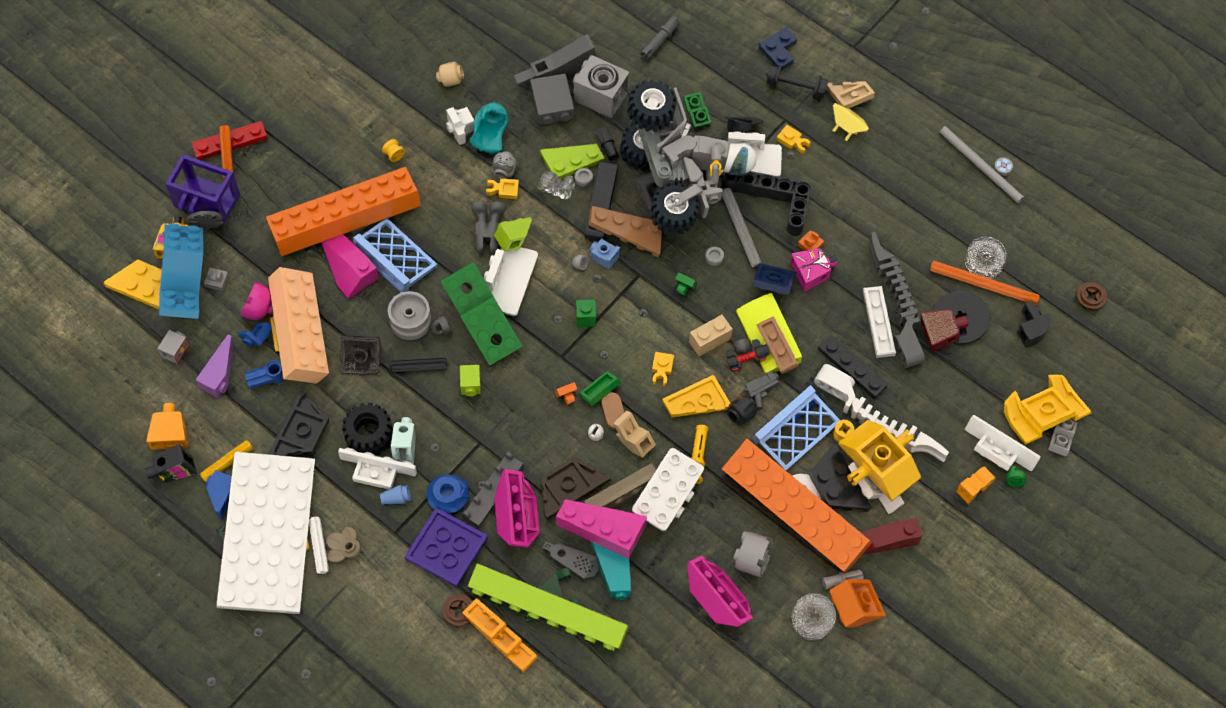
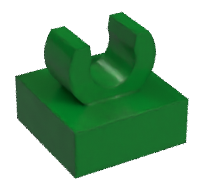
M679 272L675 278L680 283L676 291L682 295L686 294L688 288L694 290L697 285L695 280Z

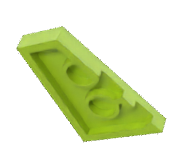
M597 144L540 150V155L554 181L573 175L581 168L588 169L598 165L600 160L604 161V156Z

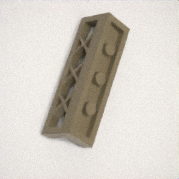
M651 463L590 497L584 503L614 509L641 494L656 472V469Z

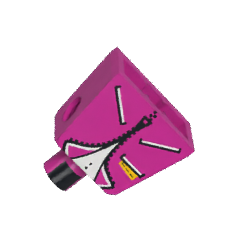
M813 249L792 253L790 264L794 272H796V277L805 292L828 280L831 274V267L838 265V261L835 255L825 257L821 249Z

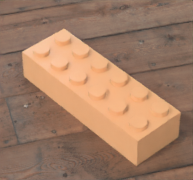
M279 267L268 277L283 379L317 384L329 374L313 273Z

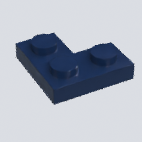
M786 27L760 42L758 48L774 66L782 65L783 70L794 63V58L786 49L796 44L797 38Z

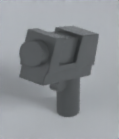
M769 371L761 378L750 381L744 387V391L747 392L749 398L754 399L756 410L763 409L762 398L767 396V391L778 386L779 382L777 379H779V376L776 372L772 373V371Z

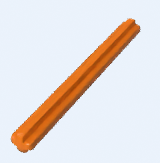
M933 261L930 267L932 272L1024 302L1033 301L1034 305H1037L1040 298L1038 294L941 262Z

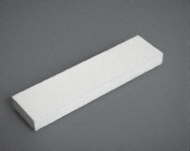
M882 286L863 288L876 358L895 356L896 350Z

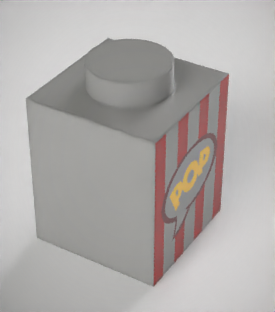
M169 330L157 348L161 357L178 364L189 347L187 337L179 331L175 333Z

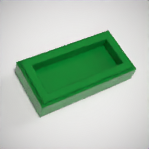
M606 371L581 391L579 396L586 403L593 406L621 384V382L615 375Z

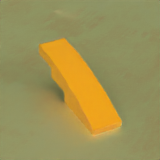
M477 598L462 612L523 673L537 660V655L522 643V640L506 626L505 622Z

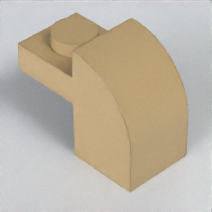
M626 411L613 423L618 431L616 435L619 440L634 454L643 458L656 446L649 431L638 426L631 412Z

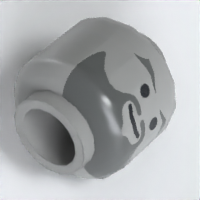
M510 152L498 153L494 157L491 171L498 179L510 178L514 174L517 161Z

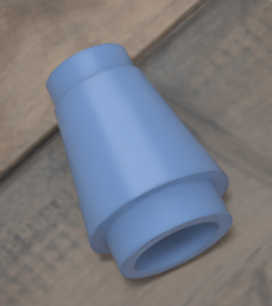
M401 484L384 493H380L382 504H406L407 501L411 500L408 485L403 486Z

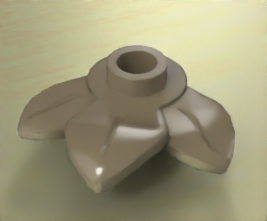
M346 526L342 534L335 532L326 537V543L331 548L326 555L327 560L330 562L338 563L345 558H355L361 552L357 533L351 527Z

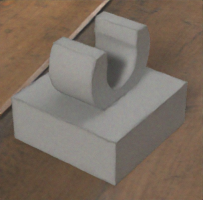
M210 268L204 286L223 291L229 277L228 272Z

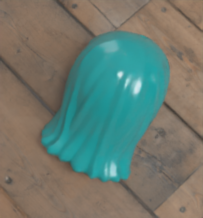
M490 102L485 104L476 113L473 125L474 134L470 138V143L475 149L485 151L486 153L489 152L490 154H496L502 150V135L507 126L509 116L501 104Z

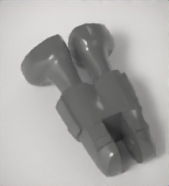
M481 201L473 202L471 204V211L478 219V222L474 225L477 253H483L484 241H490V254L496 253L498 241L494 234L499 225V218L506 211V205L502 202L491 203L489 209L490 222L487 224V204Z

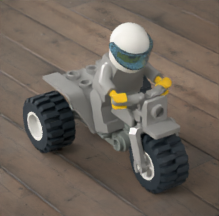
M645 80L642 84L638 83L636 88L632 89L627 108L628 117L632 119V123L623 132L620 154L623 155L622 159L627 161V165H633V168L636 170L641 168V170L645 171V168L648 167V170L652 172L656 185L662 187V189L656 191V195L654 194L651 205L650 217L653 219L652 223L654 226L658 225L657 229L660 231L663 229L665 234H668V232L672 233V235H676L678 232L680 235L684 234V231L688 232L694 226L699 210L702 218H706L709 210L708 203L714 204L721 200L723 191L722 188H717L721 170L729 173V175L744 177L745 173L755 167L757 154L750 145L744 143L730 144L728 149V142L725 140L705 136L692 137L686 135L681 137V132L685 128L687 119L677 88L669 90V85H663L662 81L655 82V80H650V82H647ZM701 170H706V181L703 179Z

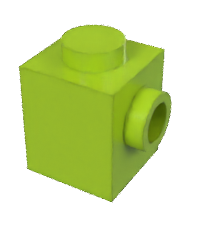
M479 365L460 366L461 395L475 396L476 394H481Z

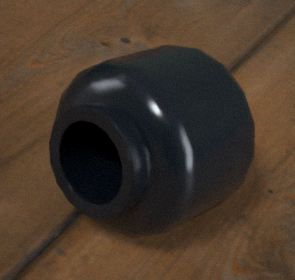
M740 396L729 404L728 417L732 422L743 425L755 417L757 412L756 403L752 398Z

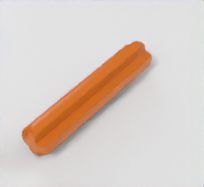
M220 126L222 168L233 172L229 126Z

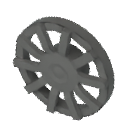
M199 211L187 217V224L209 230L210 228H218L219 225L223 224V217L220 213L214 211Z

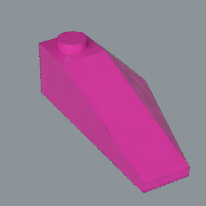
M343 234L321 242L337 287L348 299L379 279L375 265Z

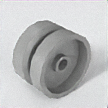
M412 291L402 292L396 295L389 303L388 315L391 329L399 338L410 341L416 340L426 335L430 330L432 323L429 303L423 295Z

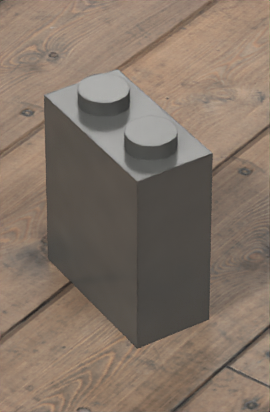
M566 73L530 79L531 93L539 125L574 119V107Z

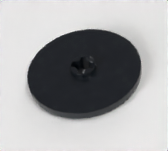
M954 291L941 297L935 304L933 311L952 309L955 318L958 317V314L967 318L968 327L959 329L960 339L953 342L954 344H969L977 341L985 334L990 320L989 310L985 302L977 295L967 291Z

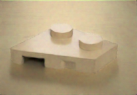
M866 81L855 83L843 82V85L832 86V83L827 85L829 88L828 92L838 105L848 109L875 97V92Z

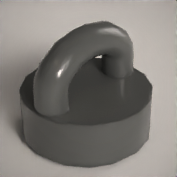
M443 315L437 317V320L432 323V331L437 335L443 333L446 335L451 332V328ZM440 324L441 330H437L436 326Z

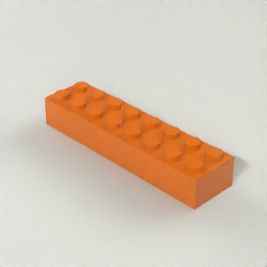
M403 167L266 217V220L282 257L421 206L418 190L407 168Z
M746 439L722 468L723 471L845 573L852 568L872 544L867 537L750 440Z

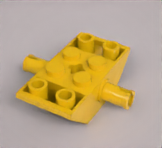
M869 420L864 422L838 443L859 466L847 476L849 482L853 480L851 484L856 486L857 483L868 476L892 502L921 479L911 454L904 448L905 445L914 440L913 434L908 435L910 431L906 429L895 438L884 426Z

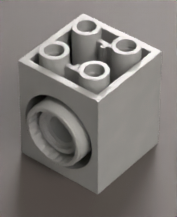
M591 55L588 60L583 62L580 73H576L573 78L574 101L613 118L629 93V71Z

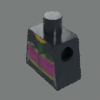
M180 444L153 455V466L145 468L148 479L158 476L167 483L197 474L193 456Z

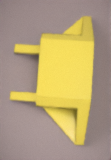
M836 103L833 105L836 126L832 131L836 132L839 126L849 133L845 138L846 141H848L852 133L856 135L858 132L868 131L869 128L864 119L852 110Z

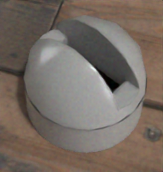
M577 255L572 260L573 266L576 269L585 270L588 266V257Z

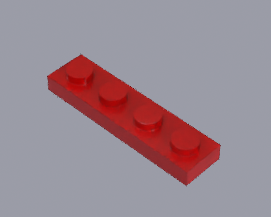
M262 121L230 130L231 150L268 139ZM220 134L192 142L198 160L221 154Z

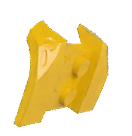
M1048 375L1049 388L1023 401H1020L1017 392L1014 391L1004 402V414L1008 423L1025 445L1041 438L1043 431L1070 418L1076 421L1091 414V410L1075 393L1063 375Z

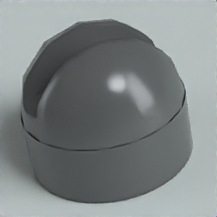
M741 339L733 343L735 350L740 354L747 353L750 348L748 339Z

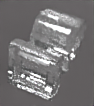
M545 171L537 187L543 192L560 196L561 199H569L575 184L573 176H566L562 182L556 173Z

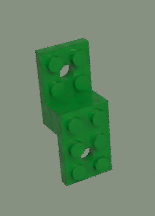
M474 262L441 280L442 285L489 366L523 347ZM468 282L472 285L471 292H462L461 286L463 283ZM494 334H499L502 337V341L499 344H493L491 337Z

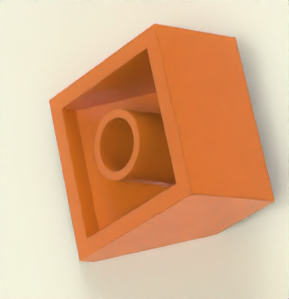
M847 579L829 590L832 602L837 607L840 620L845 627H858L886 616L870 579Z

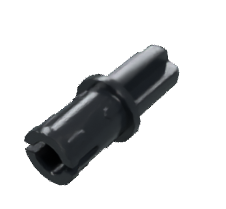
M599 127L596 133L601 142V148L605 150L610 161L616 160L619 157V153L614 146V140L610 137L605 127Z

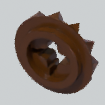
M1087 282L1078 288L1076 299L1086 309L1090 308L1095 311L1097 308H1102L1106 303L1107 293L1101 285ZM1096 294L1094 299H1087L1088 295Z
M463 594L449 597L442 609L446 622L453 626H463L470 623L462 613L456 617V611L453 609H458L462 603V610L464 611L473 601Z

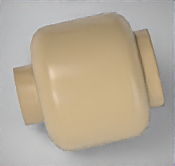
M450 62L440 65L436 76L439 83L442 82L445 87L460 84L464 78V72L461 65H458L456 62Z

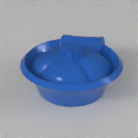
M441 475L435 478L427 489V500L434 510L438 508L446 513L460 510L467 500L470 499L467 481L455 475Z

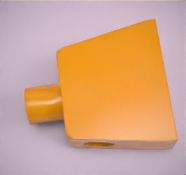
M165 403L163 405V412L153 413L147 436V444L151 450L169 449L178 444L183 448H188L185 420L181 412H175V404Z

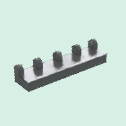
M509 451L505 453L503 460L495 467V471L490 478L484 482L482 489L474 496L469 507L462 513L463 519L480 528L495 507L494 495L502 471L504 469L521 471L524 466L521 461L513 457L512 453Z

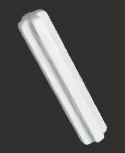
M311 517L309 519V527L316 570L318 574H326L329 568L321 520L319 517Z

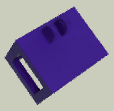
M182 154L166 182V187L174 207L190 213L199 211L220 213L223 217V224H225L240 197L232 171ZM192 165L226 176L222 185L196 176ZM181 169H183L186 177L183 186L174 184Z

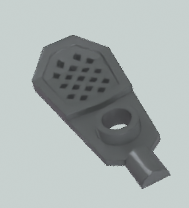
M546 541L542 547L550 552L554 560L569 568L571 572L583 580L595 578L599 572L596 556L560 543L553 545ZM564 552L565 556L560 557L558 556V553Z

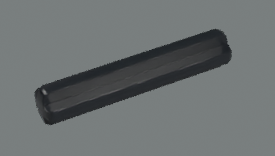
M446 358L395 360L390 362L391 372L447 368Z

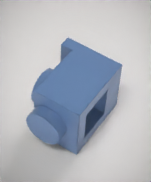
M600 239L599 242L595 241L590 247L591 260L608 270L611 269L620 257V247H615L603 239Z

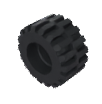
M368 402V405L360 403V407L353 406L352 412L348 410L346 413L347 417L343 418L342 431L349 448L359 453L369 452L378 455L380 450L385 451L387 449L386 445L390 446L393 427L391 418L384 408L381 409L380 405L376 404L373 406L372 403ZM371 423L378 426L377 431L372 435L363 436L357 433L358 429L365 424Z

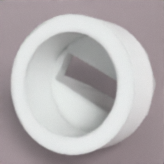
M593 424L589 427L588 436L591 440L599 441L603 438L604 430L601 425ZM597 428L598 430L596 431L595 435H593L592 433Z

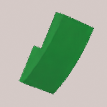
M701 92L683 96L686 110L694 128L712 123L707 106L704 105Z

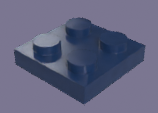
M760 263L752 286L760 290L774 291L780 295H789L796 272Z

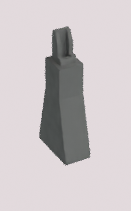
M586 34L550 56L531 63L530 69L514 75V78L518 85L530 83V79L565 73L566 76L581 71L585 60H588L591 55L597 57L594 45L589 35Z

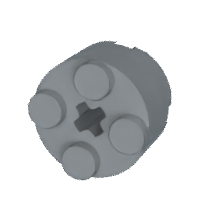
M744 531L741 537V549L737 548L734 555V560H736L735 568L739 571L761 577L770 559L768 548L772 549L773 539L750 531Z

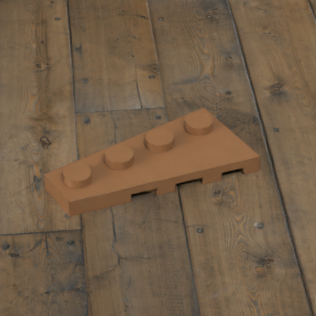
M595 206L590 208L589 226L608 235L613 234L619 237L621 241L625 243L628 241L636 245V248L642 251L647 250L653 256L659 257L662 230L657 229L658 225L654 226L653 220Z

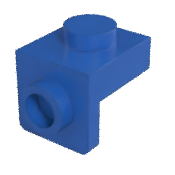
M257 323L251 333L249 331L239 332L238 336L249 347L261 346L269 337L272 327L268 323Z

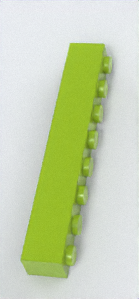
M480 564L476 565L468 587L473 588L472 593L482 597L484 593L491 596L490 600L502 604L503 601L510 604L509 608L518 612L521 609L529 611L528 616L539 620L540 616L546 618V623L554 627H558L559 624L566 627L565 631L577 635V632L585 635L584 639L593 643L596 640L604 642L603 647L612 651L615 648L621 649L629 629V625Z

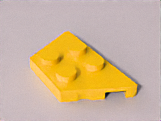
M136 260L103 283L106 288L159 309L161 269Z

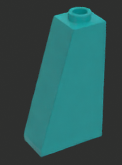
M590 541L610 598L625 600L627 597H631L629 559Z

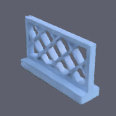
M387 218L362 236L357 234L353 237V244L368 257L377 268V271L401 293L409 291L410 286L437 268V263ZM387 226L392 230V233H380V230ZM378 237V243H370L366 239ZM380 238H391V244L380 243ZM393 238L402 239L404 245L393 244ZM379 248L390 249V255L381 254ZM392 249L404 250L403 256L392 255ZM406 250H414L417 256H405ZM392 260H403V266H394ZM405 261H416V267H405ZM418 261L427 262L429 266L427 268L418 267ZM405 271L416 272V276L409 279L404 273Z
M811 385L752 438L756 445L759 444L784 470H788L840 421L815 394L816 390ZM812 400L819 405V412L808 411L809 403ZM805 414V424L795 423V415ZM808 415H819V425L808 424ZM822 416H829L834 423L830 426L822 425ZM783 426L791 427V436H781V428ZM795 427L805 428V437H794ZM808 428L818 429V437L808 438ZM769 438L778 439L777 449L769 448L765 442ZM781 439L791 440V450L780 449ZM794 440L805 441V449L802 451L794 450ZM780 453H791V461L787 465L780 459Z

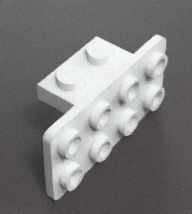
M728 133V149L730 144L744 143L750 145L755 150L757 161L751 171L781 176L782 148L780 145L764 144L765 134Z
M520 247L517 250L504 252L501 248V250L497 249L495 255L491 256L489 261L490 269L485 272L483 279L504 314L517 316L538 258L537 251Z
M671 448L634 504L632 512L647 516V522L661 531L667 530L674 518L677 517L679 519L685 509L682 507L684 502L687 501L689 503L695 492L692 489L702 474L704 467L678 450Z

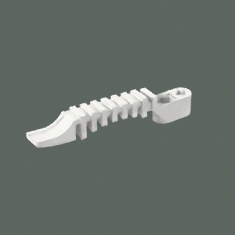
M823 365L815 377L814 383L819 388L846 402L843 410L844 413L847 414L850 410L851 418L854 420L857 418L860 420V424L867 420L880 424L895 438L905 431L907 425L902 423L898 431L895 430L897 424L895 420L888 426L886 424L888 417L885 415L880 421L878 419L880 412L877 410L872 416L870 414L872 405L868 404L866 409H863L866 399L863 397L860 400L855 398L852 388L855 384L854 379L831 365ZM913 425L908 435L912 433L914 436L917 427ZM920 432L915 442L911 441L904 446L910 453L926 452L943 463L949 453L943 446L923 432Z

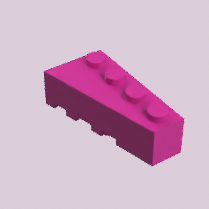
M565 499L556 516V525L629 559L647 525V516Z

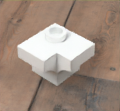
M453 107L447 109L448 122L446 127L449 133H453L459 145L466 143V135L474 131V119L467 107L460 110H455Z

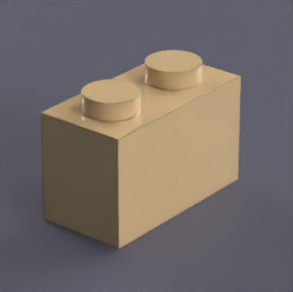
M720 315L691 331L689 343L700 357L729 341L732 337L733 329L725 317Z

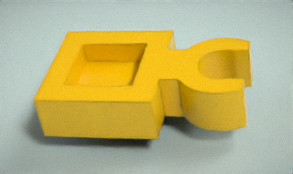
M789 125L785 126L776 141L789 149L796 147L797 151L801 154L805 153V148L802 145L809 148L811 143L808 139H801L802 133Z
M500 179V183H496L494 180L487 181V186L493 187L492 189H486L487 195L492 196L498 193L499 198L517 199L519 180Z
M655 352L652 372L655 373L653 385L656 384L657 379L663 380L664 387L667 385L666 375H671L674 355Z

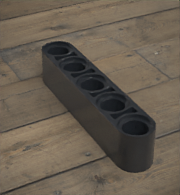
M600 160L590 208L595 206L610 210L619 163ZM588 215L585 239L604 240V232L589 226Z

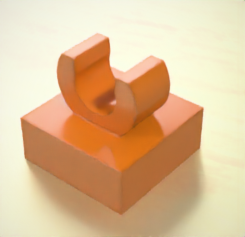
M811 230L798 242V246L804 251L820 249L824 245V240Z
M575 382L555 390L557 398L563 396L566 405L575 401L572 392L577 390Z

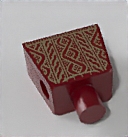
M952 309L921 313L920 320L931 352L959 340V329L968 327L966 316L955 318Z

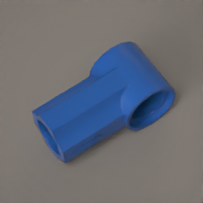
M276 360L268 362L264 367L245 372L246 381L250 389L269 383L280 384L285 380L283 379L281 363ZM275 370H279L278 373L272 374Z

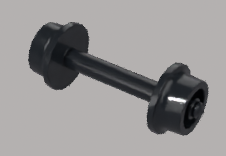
M782 65L778 67L771 66L769 72L766 73L768 77L767 84L772 85L774 89H776L778 81L814 90L813 99L816 97L824 98L825 92L829 91L827 87L828 80L823 79L821 75L818 76L817 83L781 74Z

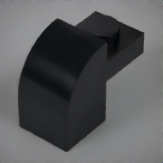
M1033 301L1025 303L1022 314L1027 322L1020 324L1017 331L1025 348L1041 342L1050 325L1049 315L1041 316L1039 308L1034 305Z

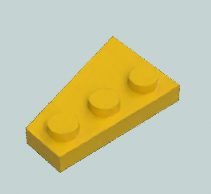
M714 375L662 399V403L671 418L728 410L730 404Z

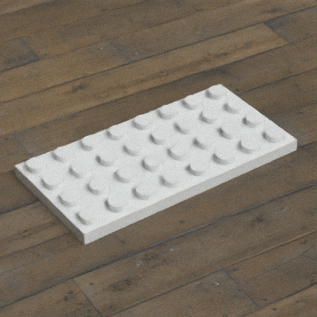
M235 452L217 608L300 614L315 459Z

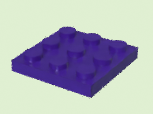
M436 508L405 555V560L457 588L487 541L488 535Z

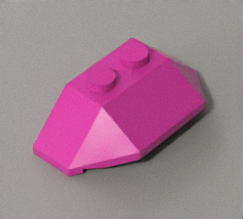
M504 469L494 495L497 534L510 546L527 548L540 533L536 494L525 480V476L521 471Z
M703 556L687 563L690 592L715 623L739 627L752 620L753 616L749 601L724 570L714 563L707 561Z

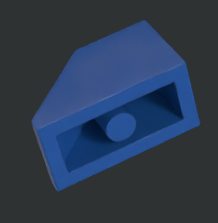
M215 470L213 475L208 477L206 488L218 518L223 520L228 510L232 476Z

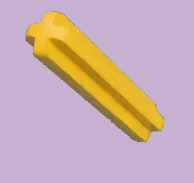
M245 440L200 473L202 479L207 482L208 477L212 476L215 470L222 472L234 463L235 452L249 453L253 449L251 443Z

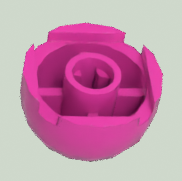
M255 282L240 315L250 320L263 319L267 313L271 314L273 310L270 289L258 282Z

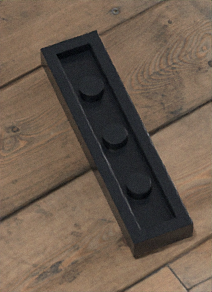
M833 335L829 336L818 347V350L842 372L852 377L855 383L873 399L887 388V382Z

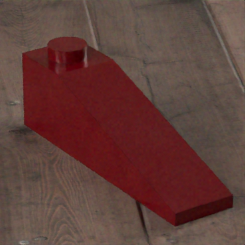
M917 518L897 521L860 532L872 542L862 555L918 545L922 534Z

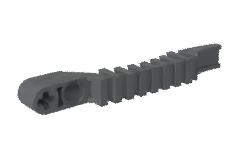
M876 231L872 232L869 245L876 269H879L877 275L878 277L886 275L883 280L884 284L891 283L888 289L890 292L895 291L892 296L894 299H898L895 303L896 307H900L897 312L901 316L898 323L899 325H904L902 332L893 336L895 348L905 368L924 363L925 356L914 332L919 327L920 319L917 317V308L914 309L915 303L911 301L912 295L910 292L908 293L909 287L907 284L905 285L906 279L904 276L902 277L903 271L899 268L900 263L893 254L886 252L881 247Z

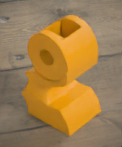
M984 466L975 474L973 473L970 478H966L960 483L956 492L969 504L976 498L979 491L984 492L995 481L996 477Z

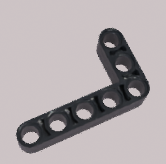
M733 169L730 173L723 171L721 180L723 189L730 188L732 192L791 203L787 232L793 236H798L802 233L811 193L809 183L753 171L741 173V170Z

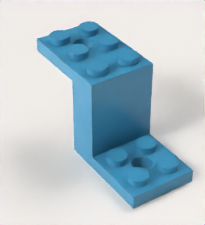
M164 224V248L159 288V316L199 318V288L203 262V228L194 225L186 227L178 224Z

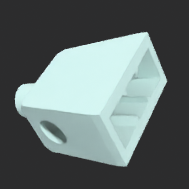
M403 417L400 422L394 423L391 442L392 457L394 461H408L414 465L415 426L412 423V419Z

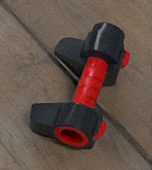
M755 339L752 340L751 352L738 356L732 348H729L726 351V358L730 369L737 371L742 368L741 363L752 359H755L757 363L765 361L770 352L767 344L761 345L760 341Z

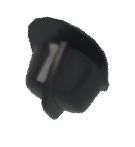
M725 117L728 119L727 130L729 132L751 133L755 124L764 122L762 119L754 117Z

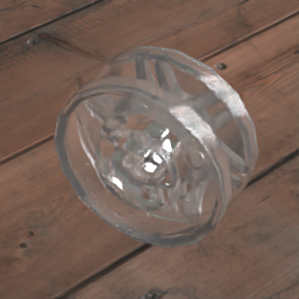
M977 238L969 245L965 257L966 267L971 273L986 278H993L1003 269L1007 258L1006 249L995 238Z
M808 594L797 601L792 612L791 622L794 630L800 636L808 640H818L830 633L836 620V610L833 603L827 597L820 594Z

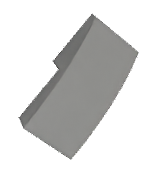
M1068 419L1056 425L1048 450L1067 457L1078 422Z

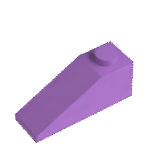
M228 334L196 378L200 389L217 398L222 393H225L229 386L234 342L231 335Z

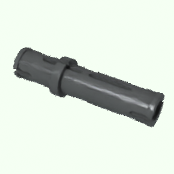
M671 16L668 22L659 28V32L640 52L641 56L646 54L643 57L644 59L649 60L661 44L672 36V32L680 24V20H677V17Z

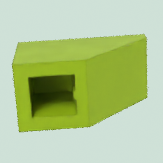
M531 217L519 218L508 222L504 221L498 225L494 237L504 252L520 249L532 221Z

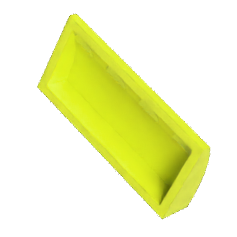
M772 293L759 297L736 310L751 345L752 340L758 339L761 345L766 344L756 324L774 316L798 364L801 363L802 355ZM770 352L766 360L760 362L765 375L769 371H772V373L779 371Z

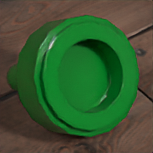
M1011 466L1010 472L1006 474V482L1012 487L1023 486L1026 483V474L1016 466Z

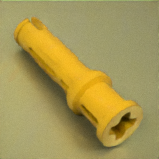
M697 425L691 459L705 467L703 456L709 428L705 425ZM701 475L695 484L702 483L703 478Z

